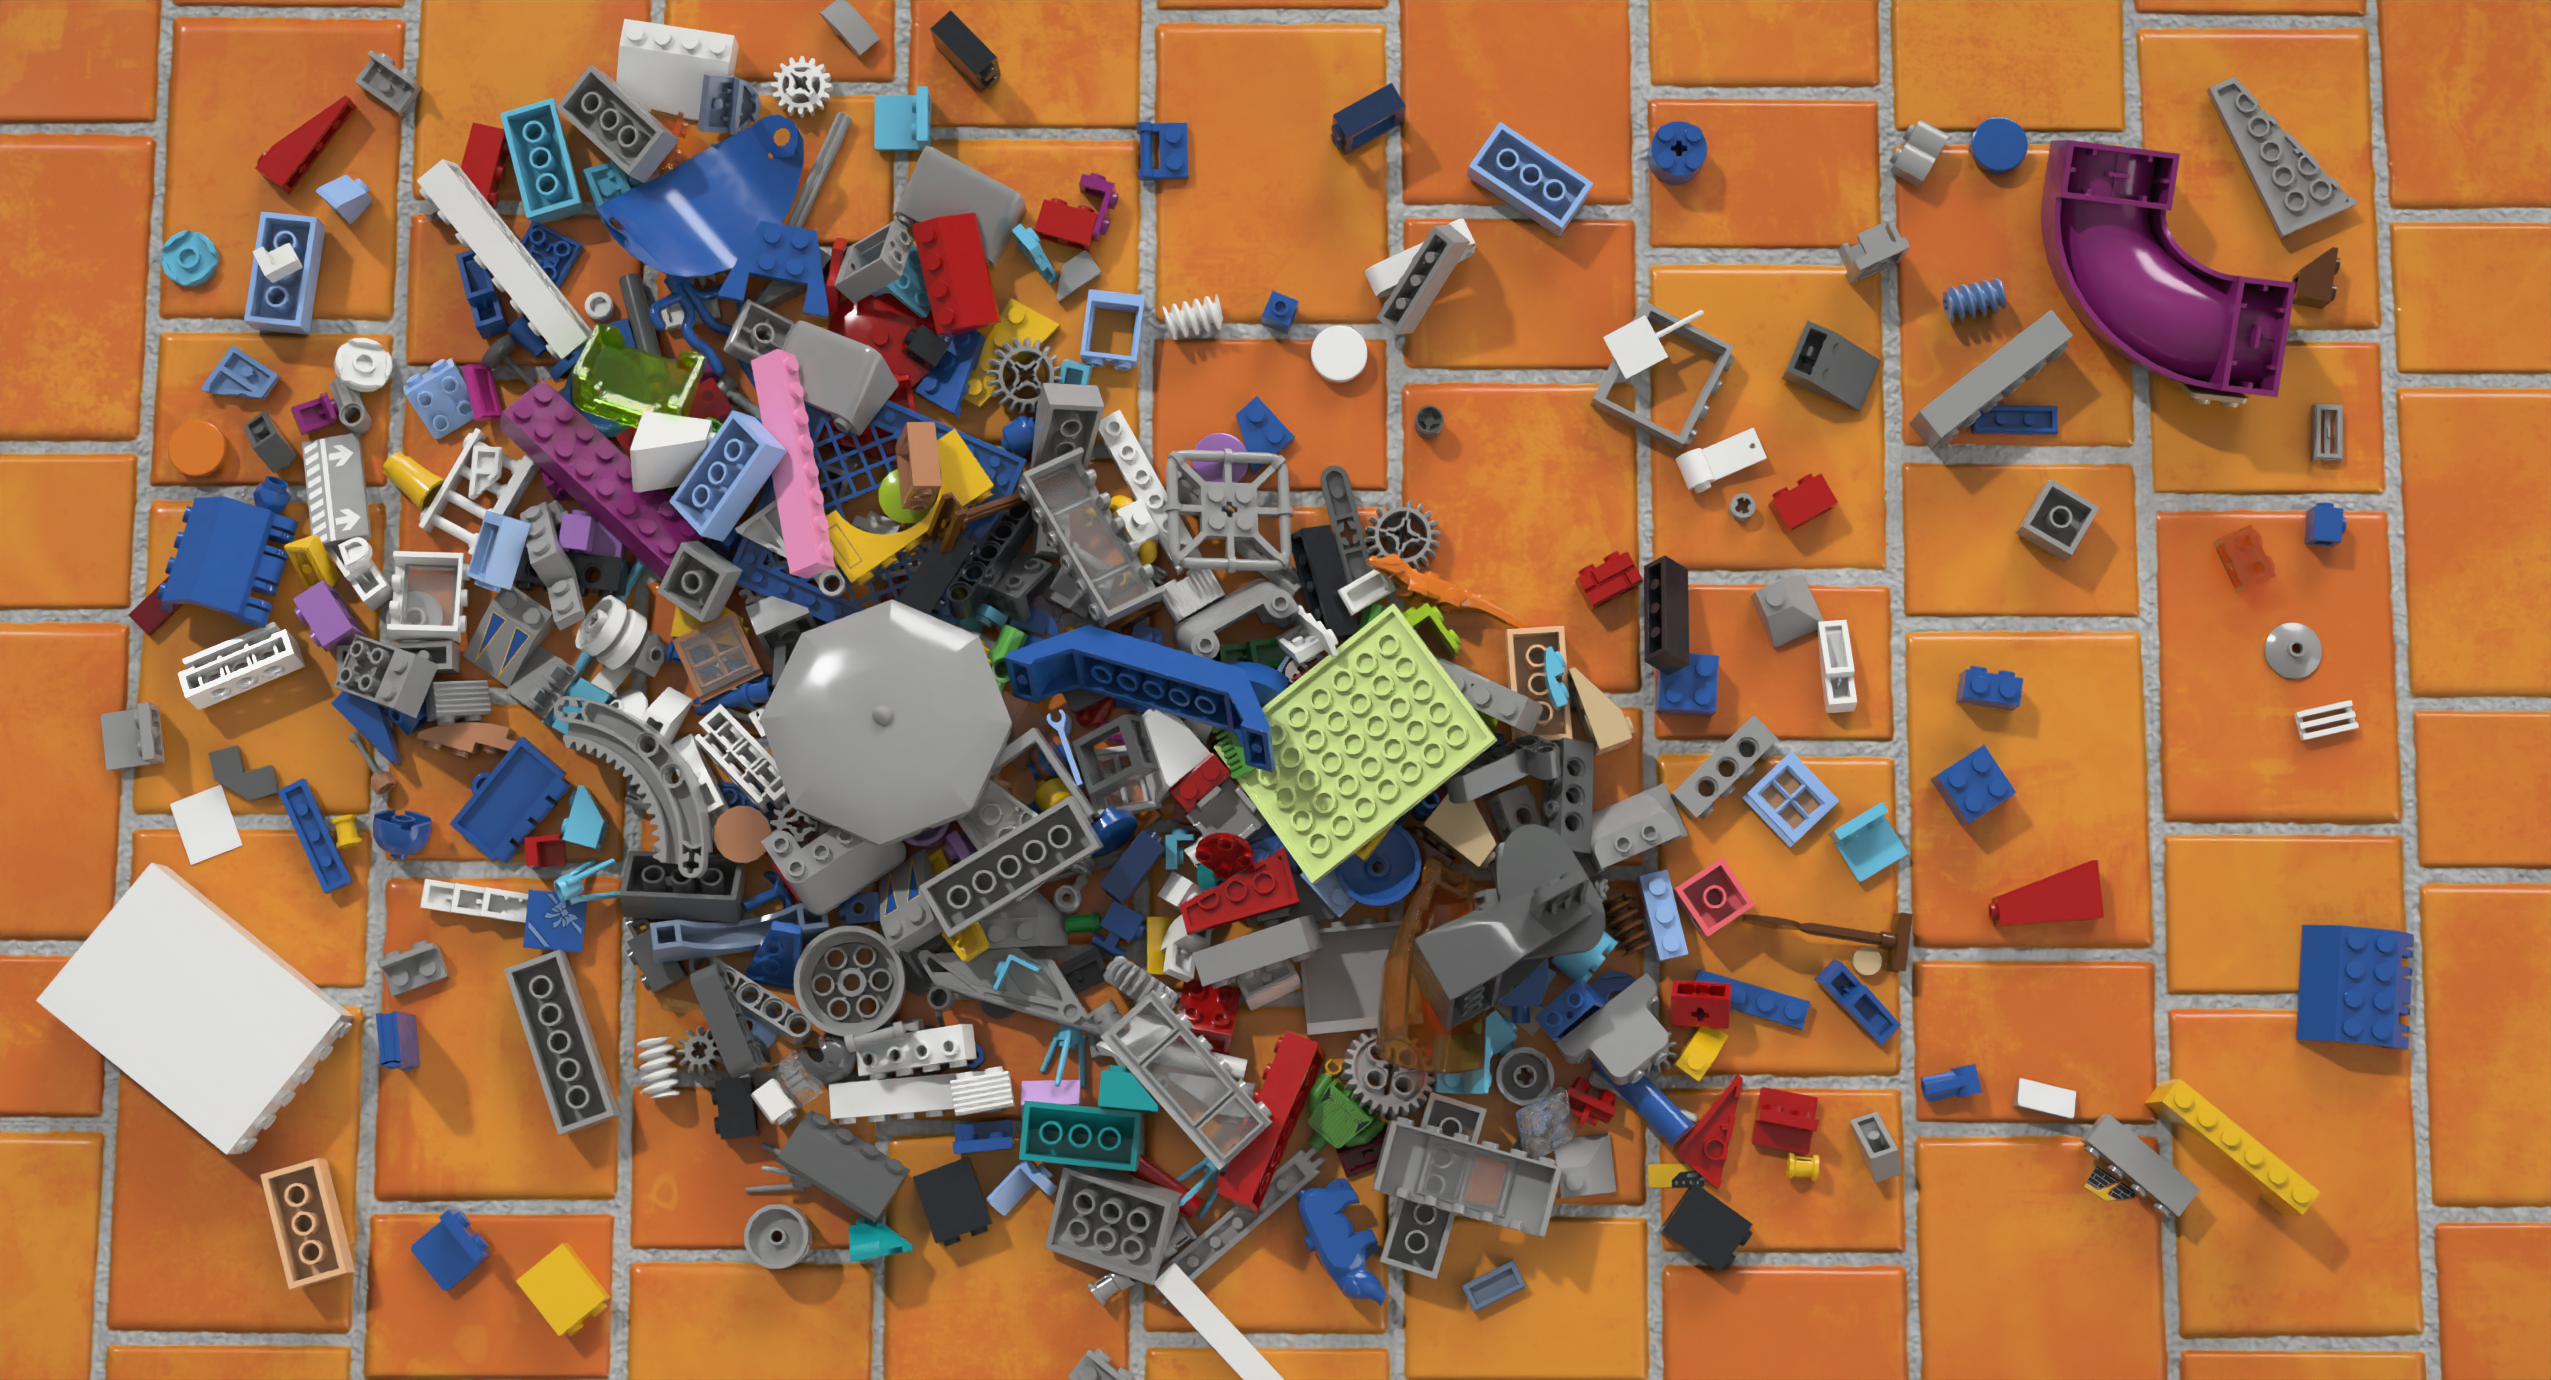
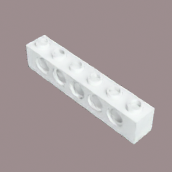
M1118 410L1101 419L1098 434L1136 501L1139 499L1143 501L1159 530L1158 542L1171 563L1172 558L1170 557L1168 544V514L1165 513L1164 506L1167 503V493L1123 414ZM1179 516L1181 551L1193 539ZM1196 548L1187 557L1202 558V555L1198 548ZM1171 563L1177 576L1189 570L1179 565L1175 567Z

